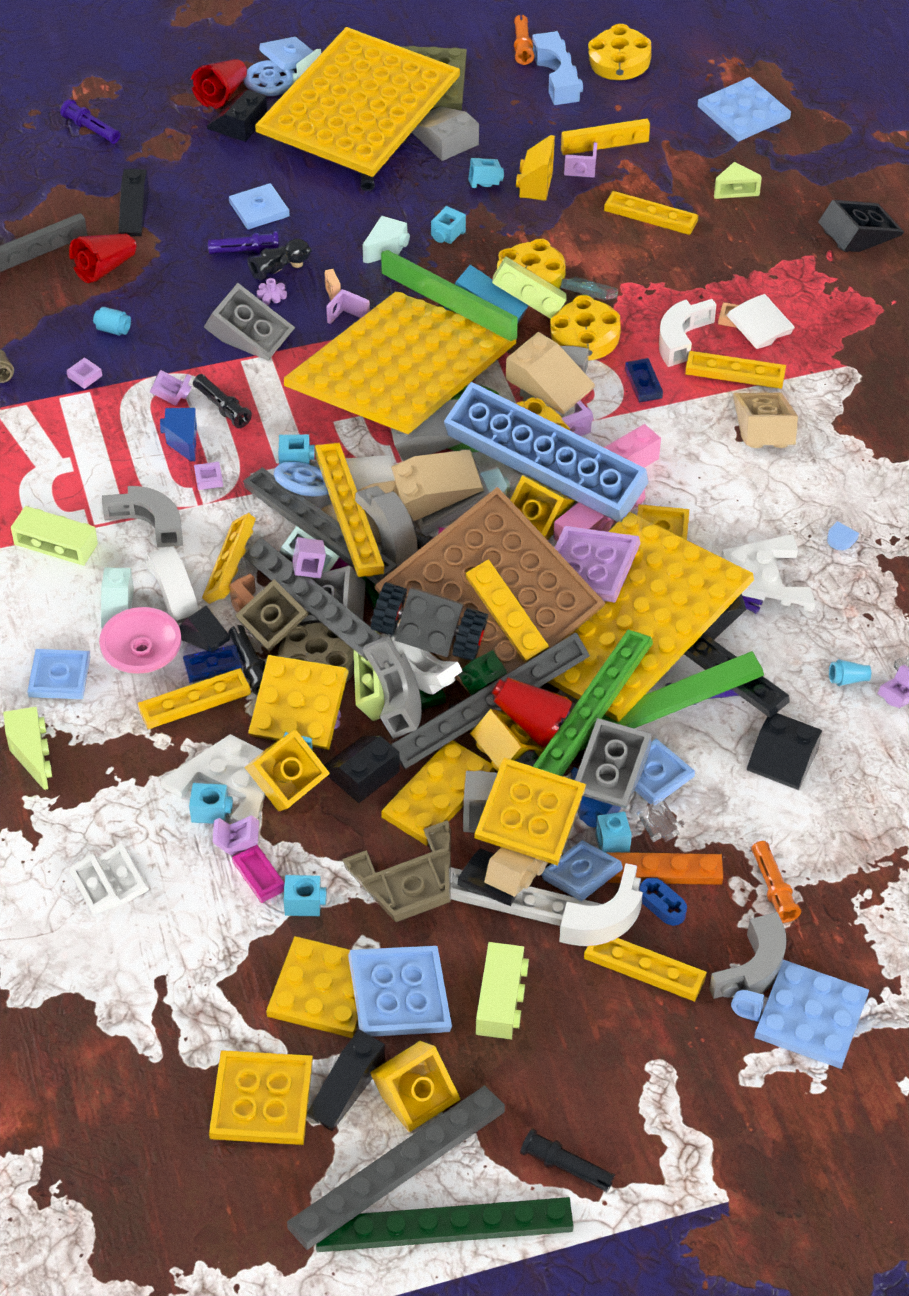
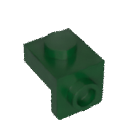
M491 650L468 663L462 668V672L458 676L469 693L473 695L508 672L495 652Z

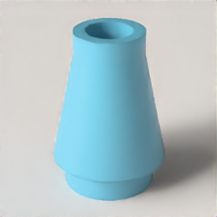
M838 659L836 662H831L829 666L830 682L836 683L837 686L870 681L871 679L870 665Z

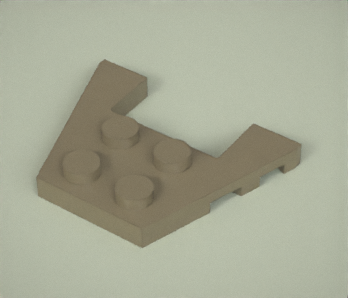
M448 820L424 829L432 851L431 853L376 873L374 871L367 850L342 859L346 870L395 922L451 902V829Z

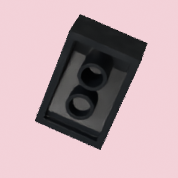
M832 200L818 221L824 228V232L836 241L837 247L844 252H861L902 236L904 233L878 203Z

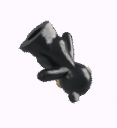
M295 238L289 240L285 246L264 249L258 255L248 256L247 262L252 276L256 280L262 281L267 277L268 273H277L284 266L288 265L289 262L292 267H302L303 262L308 259L312 250L306 241Z

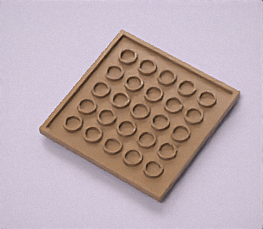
M498 487L375 585V589L379 594L385 582L407 588L405 603L411 587L464 603L458 625L461 624L467 607L487 613L488 620L476 658L493 650L508 673L525 662L465 577L466 572L489 559L549 645V648L567 638L605 606V602ZM454 636L448 657L433 654L441 661L458 662L462 669L471 661L452 655L456 636ZM458 675L455 676V678H456V679L461 683V685L467 690V688L463 685V683H462L461 679L459 678V676H458Z

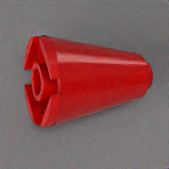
M238 59L200 66L191 76L194 85L191 87L192 92L203 106L215 107L214 109H218L227 103L247 76V68Z
M128 234L80 236L71 241L69 256L70 260L74 259L76 267H73L78 277L85 283L97 282L134 256L137 246L135 240Z
M509 677L505 681L500 679L492 690V694L495 695L493 701L541 747H545L559 729V723L562 718L565 719L572 704V701L567 697Z

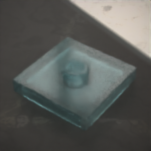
M579 277L562 279L560 287L581 293V295H588L593 299L596 297L608 300L617 298L618 289Z

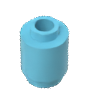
M101 307L100 310L95 312L93 323L96 324L97 330L120 336L121 334L126 335L128 333L131 317L126 315L125 312Z

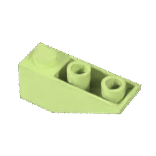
M37 707L3 712L9 750L44 790L48 789L47 778L52 777L50 760L45 761L44 756L49 755L47 738L42 739V734L47 733L44 717L38 716Z

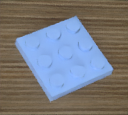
M751 77L698 99V107L738 142L790 119L791 111Z
M438 946L350 950L348 958L360 1030L372 1037L450 1032L452 1024Z
M783 960L754 1038L842 1069L868 997L869 989Z

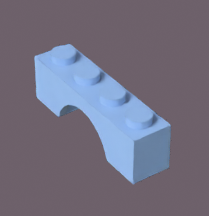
M558 31L532 35V50L534 51L536 64L555 70V72L549 74L548 92L553 104L560 105L579 102L580 92H583V83L577 77L576 66H572L571 55L569 52H566L564 39L561 40Z

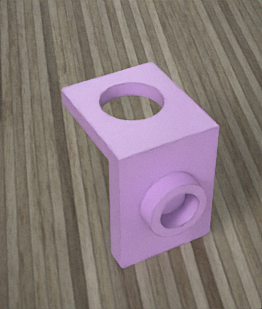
M594 143L593 157L565 155L564 175L595 177L597 143Z
M342 289L327 305V323L332 324L343 311L362 318L370 311L369 300ZM336 303H337V308H336L335 312L333 313V308H334V306H335Z

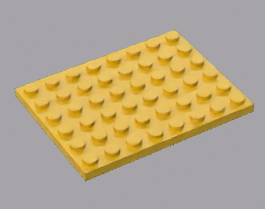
M345 27L256 124V132L373 177L458 79L460 69Z
M395 291L284 377V386L409 435L516 344V339L509 341L460 314Z
M631 512L623 518L622 522L619 521L609 531L639 536L641 543L615 603L604 601L605 606L573 632L578 634L590 656L547 682L579 700L628 629L652 637V646L604 714L617 722L636 705L754 581L752 572Z

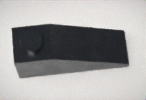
M124 169L119 234L142 236L149 195L146 169Z
M359 1029L339 1055L309 1108L307 1116L333 1131L373 1079L370 1072L385 1063V1044Z

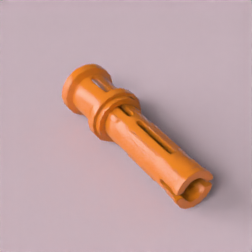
M518 15L514 19L516 40L514 42L515 59L517 63L527 65L534 60L533 42L529 38L527 17L522 15V20H520V15Z
M766 841L756 842L751 847V851L768 887V901L773 903L782 923L791 922L800 916L801 908L793 900L791 886L785 883L769 843Z

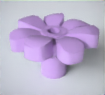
M269 278L266 280V284L261 283L259 285L257 297L262 299L264 304L269 305L271 300L273 303L281 302V299H286L287 291H285L283 283L276 284L275 279Z

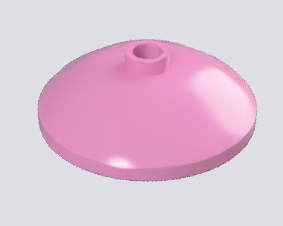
M137 607L122 611L113 616L103 627L99 644L104 659L114 668L127 673H148L164 667L174 659L181 646V632L177 622L169 614L155 608Z

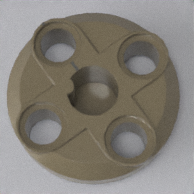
M312 623L304 626L297 625L280 643L278 657L344 667L348 670L346 682L354 674L353 649L322 623Z

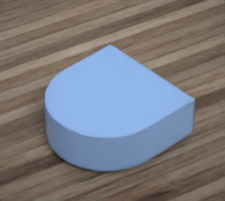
M837 521L828 531L827 542L829 546L836 550H846L858 540L859 533Z
M748 990L737 991L731 1002V1007L737 1015L759 1022L763 1012L764 995Z

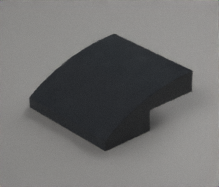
M480 848L461 872L457 885L511 906L516 896L514 897L484 882L489 860L494 853Z

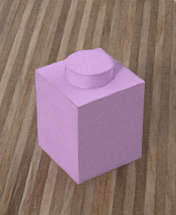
M297 537L292 560L295 575L321 578L326 556L323 540Z

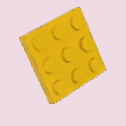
M268 655L248 734L253 737L278 741L283 738L285 732L290 733L296 729L301 736L312 738L313 747L329 750L348 670L344 667Z
M503 757L475 831V838L558 866L585 792L586 784Z
M294 936L267 1007V1017L353 1038L359 1022L348 958L350 950Z
M221 1050L209 1130L210 1139L304 1145L313 1056Z

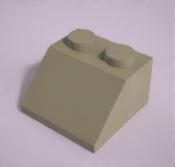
M274 579L245 605L235 617L264 648L270 651L309 614Z

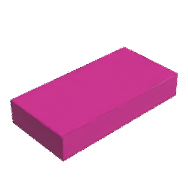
M258 845L250 847L232 857L233 864L261 903L284 892V881Z

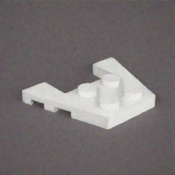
M786 535L722 551V558L753 573L754 581L742 592V596L765 600V597L778 599L781 605L790 606L791 603L804 605L803 610H814L815 600L811 588L784 587L775 558H796L798 548L794 535Z
M230 734L162 778L160 781L161 788L183 798L198 778L210 784L227 785L228 793L244 800L231 815V824L251 815L258 819L263 808L265 794L244 767L260 755L263 750Z

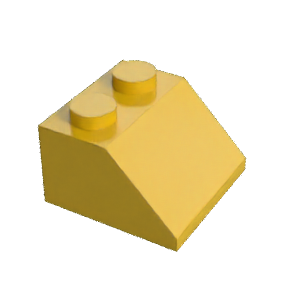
M550 135L527 150L525 160L521 159L520 173L522 174H517L516 188H520V198L547 200L553 174L555 136Z
M524 475L521 476L510 499L547 540L554 534V522L570 510L576 501Z
M493 709L488 711L470 733L477 741L476 746L492 760L491 765L497 771H499L503 757L514 761L529 750H535L540 757L547 747L537 745L505 712Z
M296 729L271 745L244 767L278 811L288 809L330 774Z
M422 1041L417 1042L370 1072L382 1099L409 1132L461 1100L436 1047Z

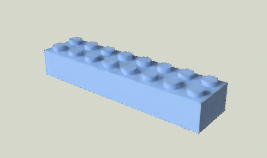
M470 382L444 420L448 436L617 522H622L623 518L627 516L648 484L646 468L473 382Z

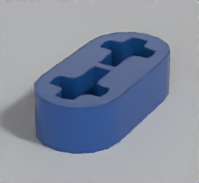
M657 878L645 879L640 885V892H643L642 904L668 925L675 926L683 923L687 912L686 902ZM649 890L650 892H654L656 890L658 891L657 895L654 893L648 895L647 891ZM670 908L671 910H675L677 908L679 909V912L677 913L673 911L669 913L668 909Z

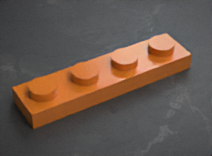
M607 852V854L620 860L623 869L608 880L607 883H621L626 863L637 866L636 877L641 878L640 883L647 878H657L665 884L722 885L723 883L722 854Z

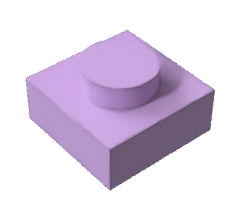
M83 358L67 370V376L85 389L102 377V370L86 358Z
M219 462L194 465L198 490L223 487Z

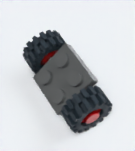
M388 582L384 583L374 609L371 630L393 636L399 623L394 641L448 657L454 636H456L452 655L470 661L476 658L488 620L487 613L467 607L461 624L458 625L464 603L413 587L409 589L405 603L407 588Z

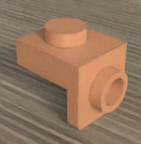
M251 573L238 578L229 585L231 602L237 613L254 598L253 594L256 592L255 577Z

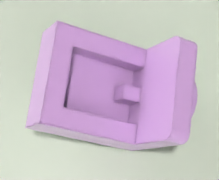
M160 370L150 393L176 406L181 398L186 399L192 387L188 385L191 376L187 374L184 380L181 381Z
M580 400L575 404L574 414L562 419L571 432L583 436L591 433L593 414L590 408L586 407Z
M906 665L900 666L895 678L882 684L877 693L889 705L899 709L909 704V667Z
M251 815L229 825L221 818L214 820L213 843L231 856L258 844L259 820Z

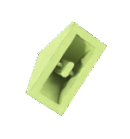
M734 162L716 178L714 198L759 196L762 177L760 174Z

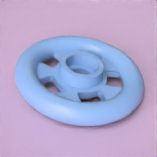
M271 60L261 61L247 69L244 83L251 91L266 96H277L285 93L293 85V73L295 72L293 69L283 71ZM284 72L286 75L280 76V73ZM258 74L259 78H253V76Z
M284 462L279 464L274 470L275 480L282 487L293 493L311 497L328 494L321 470L316 466L302 462Z

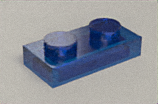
M649 358L625 362L626 374L639 403L663 398V390Z
M236 645L221 647L212 653L203 651L183 656V663L189 683L210 679L239 668L242 670Z

